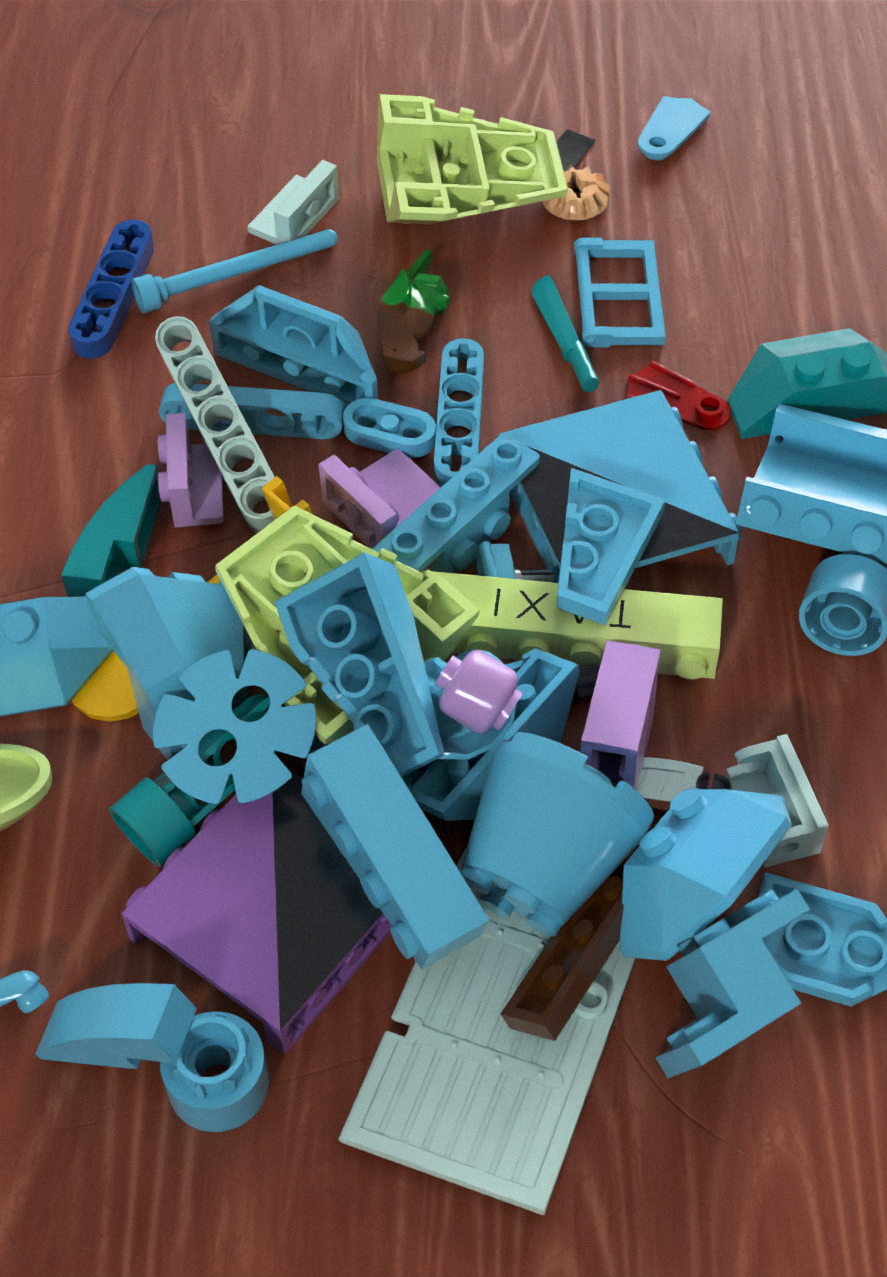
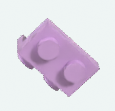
M186 413L166 414V434L158 435L160 464H167V472L158 473L161 502L170 501L175 527L221 524L224 521L222 474L206 444L191 445Z

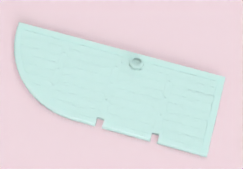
M645 757L637 792L643 798L671 802L685 789L696 788L697 778L702 774L704 767L671 759ZM467 847L456 866L459 872H461ZM470 888L479 902L483 893ZM479 902L489 918V922L480 937L422 970L415 961L391 1016L394 1021L409 1026L406 1036L404 1037L390 1031L384 1032L338 1140L346 1145L544 1216L636 958L625 957L620 950V941L618 942L556 1041L512 1030L508 1027L500 1013L551 937L531 927L525 921L526 917L512 911L509 918H505L490 911Z

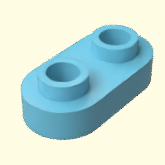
M360 398L347 405L343 412L344 433L354 444L386 453L399 449L409 458L422 457L428 454L435 446L436 424L434 419L424 411L375 398Z

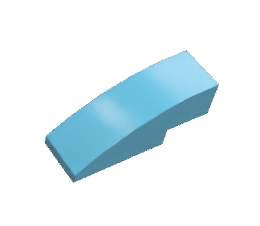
M132 983L89 988L70 994L57 1001L35 1054L41 1060L137 1069L141 1060L176 1063L197 1008L175 984Z

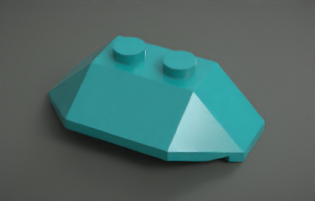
M851 328L760 344L728 397L727 403L730 406L731 416L740 438L745 439L771 434L775 412L779 403L845 420L887 413V353Z

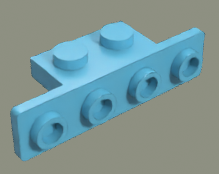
M507 433L500 434L375 545L373 550L380 552L384 548L396 554L398 562L419 572L423 571L428 565L430 571L455 573L458 569L463 570L467 568L475 559L479 544L491 539L496 540L506 531L511 519L509 515L510 490L539 465L540 455Z

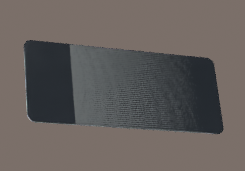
M566 130L556 141L564 172L568 170L570 165L573 168L596 142L595 139L572 130Z

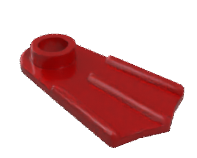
M654 361L642 370L628 376V389L625 399L661 390L670 407L678 409L683 423L704 430L722 428L730 419L731 409L724 399ZM704 407H712V408H714V409H716V410H715V411H706V410H704L703 408H704Z

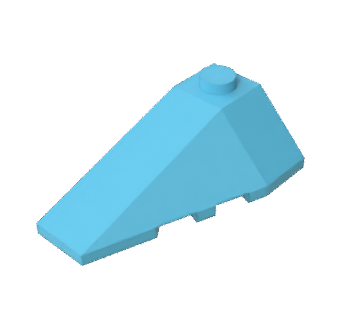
M362 553L275 601L292 652L302 664L308 665L323 684L321 689L331 701L338 703L353 722L354 731L369 724L401 777L444 756L413 612L394 564L367 553Z

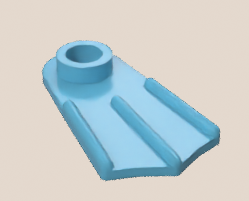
M662 97L638 139L639 150L652 160L667 158L709 119L711 111L702 107L691 98Z

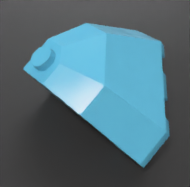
M132 567L85 593L94 626L128 669L142 727L152 741L156 711L164 694L195 701V698L178 678L190 665L208 655L228 650L231 653L236 678H239L247 656V647L244 639L245 627L221 581L219 584L206 583L199 575L171 572L168 578L154 576L149 569ZM248 686L243 687L234 695L231 704L232 711L247 700ZM187 745L158 749L169 760Z

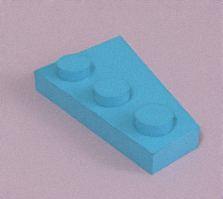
M571 468L557 608L603 625L607 624L664 514V499Z

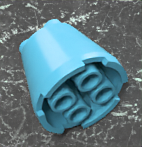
M516 732L512 741L502 738L491 758L460 873L470 888L483 893L479 902L484 907L505 918H509L512 911L526 917L525 921L537 931L547 936L555 937L560 927L573 916L639 845L641 838L647 833L654 820V813L647 801L626 781H619L615 788L612 786L609 778L603 773L586 765L585 762L588 756L551 739L531 733Z

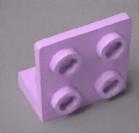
M399 449L392 451L360 472L354 467L348 468L335 455L318 464L322 503L371 549L441 488Z

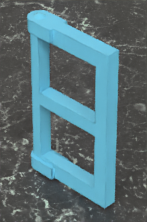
M577 239L574 242V253L576 255L583 344L586 347L610 348L611 345H664L666 335L654 240ZM589 258H643L646 284H591ZM593 300H648L651 327H595Z

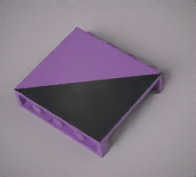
M289 768L287 769L292 774L291 779L272 793L260 799L242 804L238 802L237 795L235 794L222 809H214L204 820L200 832L185 847L181 846L170 854L162 872L147 887L142 886L137 889L126 903L127 908L121 913L130 941L137 944L144 935L258 1018L263 1022L267 1042L284 1055L391 933L390 928L392 927L380 908H375L363 890L360 879L302 796L303 778Z

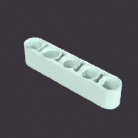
M175 316L168 318L156 330L155 340L157 347L249 528L253 532L258 533L273 522L274 519L270 511L259 514L252 510L258 502L266 500L261 488L275 476L196 325L185 317ZM190 342L186 349L172 351L173 347L178 343ZM200 381H211L209 387L204 390H191ZM218 421H233L226 430H211ZM241 460L254 461L252 466L246 471H232L233 466Z

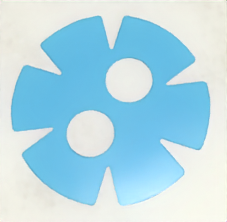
M226 650L208 655L190 665L178 676L182 684L195 698V701L170 694L162 696L153 725L154 747L164 748L184 744L187 746L163 763L161 768L180 790L198 800L218 804L230 774L233 776L239 803L242 804L260 799L280 788L292 777L290 771L274 754L275 750L300 758H306L310 751L316 728L315 705L313 703L281 707L282 704L306 687V683L288 663L269 653L249 650L239 678H236L230 651ZM259 686L268 693L270 698V707L267 713L261 719L253 722H245L238 719L234 715L231 706L234 695L243 687ZM216 729L230 732L237 742V750L234 757L222 766L207 765L201 760L198 753V746L202 737Z

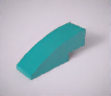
M146 464L127 479L101 505L87 523L72 548L61 574L67 597L86 596L85 593L119 575L121 570L126 571L132 567L142 568L161 506L157 465Z

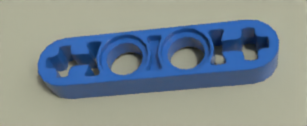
M123 221L116 225L111 232L69 324L68 332L72 348L80 357H101L108 353L114 344L134 298L131 279L144 275L154 252L150 226L143 221ZM126 245H130L131 252L127 251ZM117 268H127L130 270L129 273L122 276L109 275L110 271ZM103 299H113L116 301L114 305L107 308L94 306L96 302ZM93 324H96L98 332H93Z

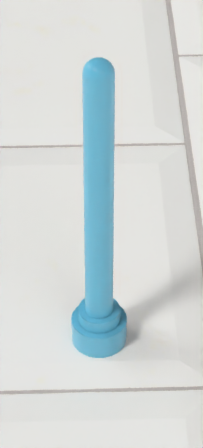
M328 229L162 279L160 275L152 277L151 274H146L131 279L133 294L141 313L145 314L161 309V304L168 302L169 296L333 247L338 241V236L335 231Z

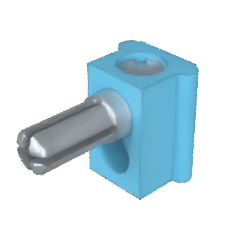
M489 541L479 544L474 562L476 575L554 583L552 570H515L509 544H490Z

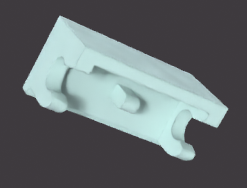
M788 735L777 736L776 740L748 746L737 751L734 755L738 765L726 769L725 777L732 785L731 790L782 796L787 805V811L792 824L762 864L763 867L821 853L829 825Z

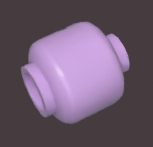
M481 650L469 652L463 661L452 656L435 685L444 690L439 699L440 710L478 734L489 731L491 727L500 731L523 692L516 689L518 685L517 673Z

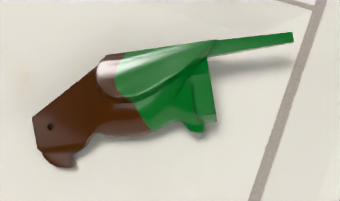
M425 249L407 272L403 268L376 305L387 372L405 374L408 371L411 372L421 367L426 362L425 352H419L418 346L430 332L434 315H443L447 306L451 304L449 291L442 281V277L424 274L433 258L432 250Z

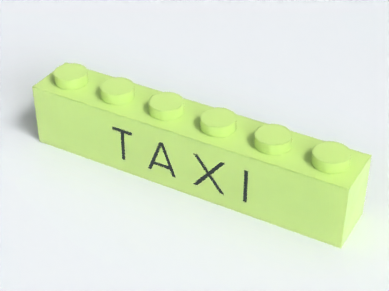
M432 571L446 579L480 610L478 618L450 654H462L470 649L488 651L497 658L523 660V654L536 648L574 662L579 667L601 664L606 640L660 649L658 674L678 675L685 679H715L720 651L723 598L624 589L607 624L603 625L557 608L559 583Z

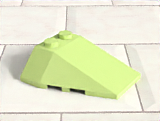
M379 94L377 167L387 222L433 224L566 196L568 188L553 131L505 118H500L499 124L474 118L475 110L461 107L460 113L434 107L435 100L422 96Z
M293 506L217 563L215 571L256 650L269 653L285 661L305 681L306 687L284 703L285 706L313 703L316 712L315 735L324 744H329L353 732L354 724L338 703L331 701L321 689L323 684L308 665L302 664L292 652L275 601L362 553H367L392 563L396 567L413 612L424 662L434 657H439L445 661L478 618L480 610L442 576L428 569L423 574L398 562L396 554L384 548L377 552L352 540V533Z

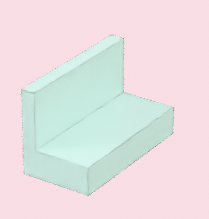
M322 160L306 178L295 175L248 225V233L276 245L306 236L340 199L337 165Z

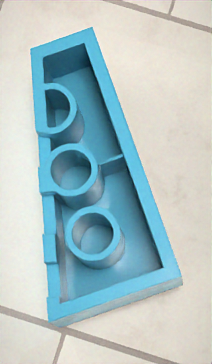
M369 724L307 756L304 778L302 779L301 794L360 879L363 890L375 908H380L391 924V935L402 955L407 959L413 957L422 970L480 937L489 922V918Z

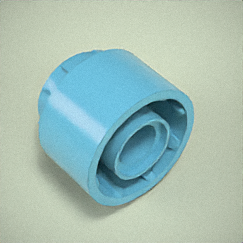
M840 553L820 562L811 575L799 609V622L806 636L822 649L845 656L864 655L879 648L887 637V567L881 562L874 561L865 556Z
M205 1012L195 1015L176 1063L160 1062L161 1076L172 1108L181 1120L198 1130L223 1132L243 1125L259 1111L268 1093L269 1073L261 1039L248 1022L230 1013ZM221 1064L229 1067L227 1071L220 1075L202 1077L203 1072L210 1066Z

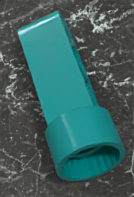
M257 694L249 697L233 711L234 715L245 722L261 719L266 714L265 710L270 707L269 695ZM222 729L212 730L200 740L198 746L201 760L210 766H222L223 764L220 760L221 748L230 739L237 745L235 737L230 732ZM163 772L153 781L144 777L109 807L108 812L128 840L150 862L161 867L174 850L184 846L196 835L194 826L218 804L194 799L180 790ZM232 774L229 775L218 804L235 790Z

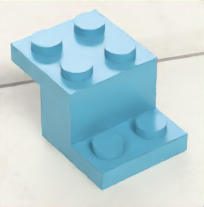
M773 889L679 945V952L682 957L666 966L697 1019L666 1037L672 1048L655 1057L667 1078L703 1066L801 1004L762 940L767 935L810 910L798 889L779 899Z

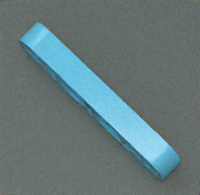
M455 339L449 342L442 352L434 451L435 482L440 487L459 472L451 471L452 455L461 456V470L479 454L484 352L480 344L471 339ZM459 360H467V373H458ZM455 391H467L473 397L464 402H457L448 396ZM453 426H463L471 431L467 436L461 438L451 437L446 433Z
M176 384L168 385L163 391L159 407L161 419L166 423V414L186 413L188 429L199 430ZM195 384L191 390L201 391L209 387V385ZM228 386L252 434L331 439L341 433L345 406L339 398L331 394ZM264 410H280L284 412L286 416H273L268 414ZM218 421L211 430H226L233 421Z

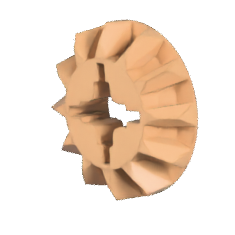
M570 165L568 170L564 172L568 188L566 196L542 201L544 207L557 217L567 220H585L599 215L607 208L610 202V184L605 183L603 173L591 174L588 166L582 170H575ZM570 188H578L582 192L580 193V198H577L576 193Z

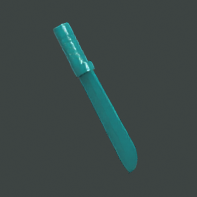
M546 275L534 284L532 297L559 345L564 360L571 362L581 388L586 392L594 391L599 386V379L582 342H580L551 276Z

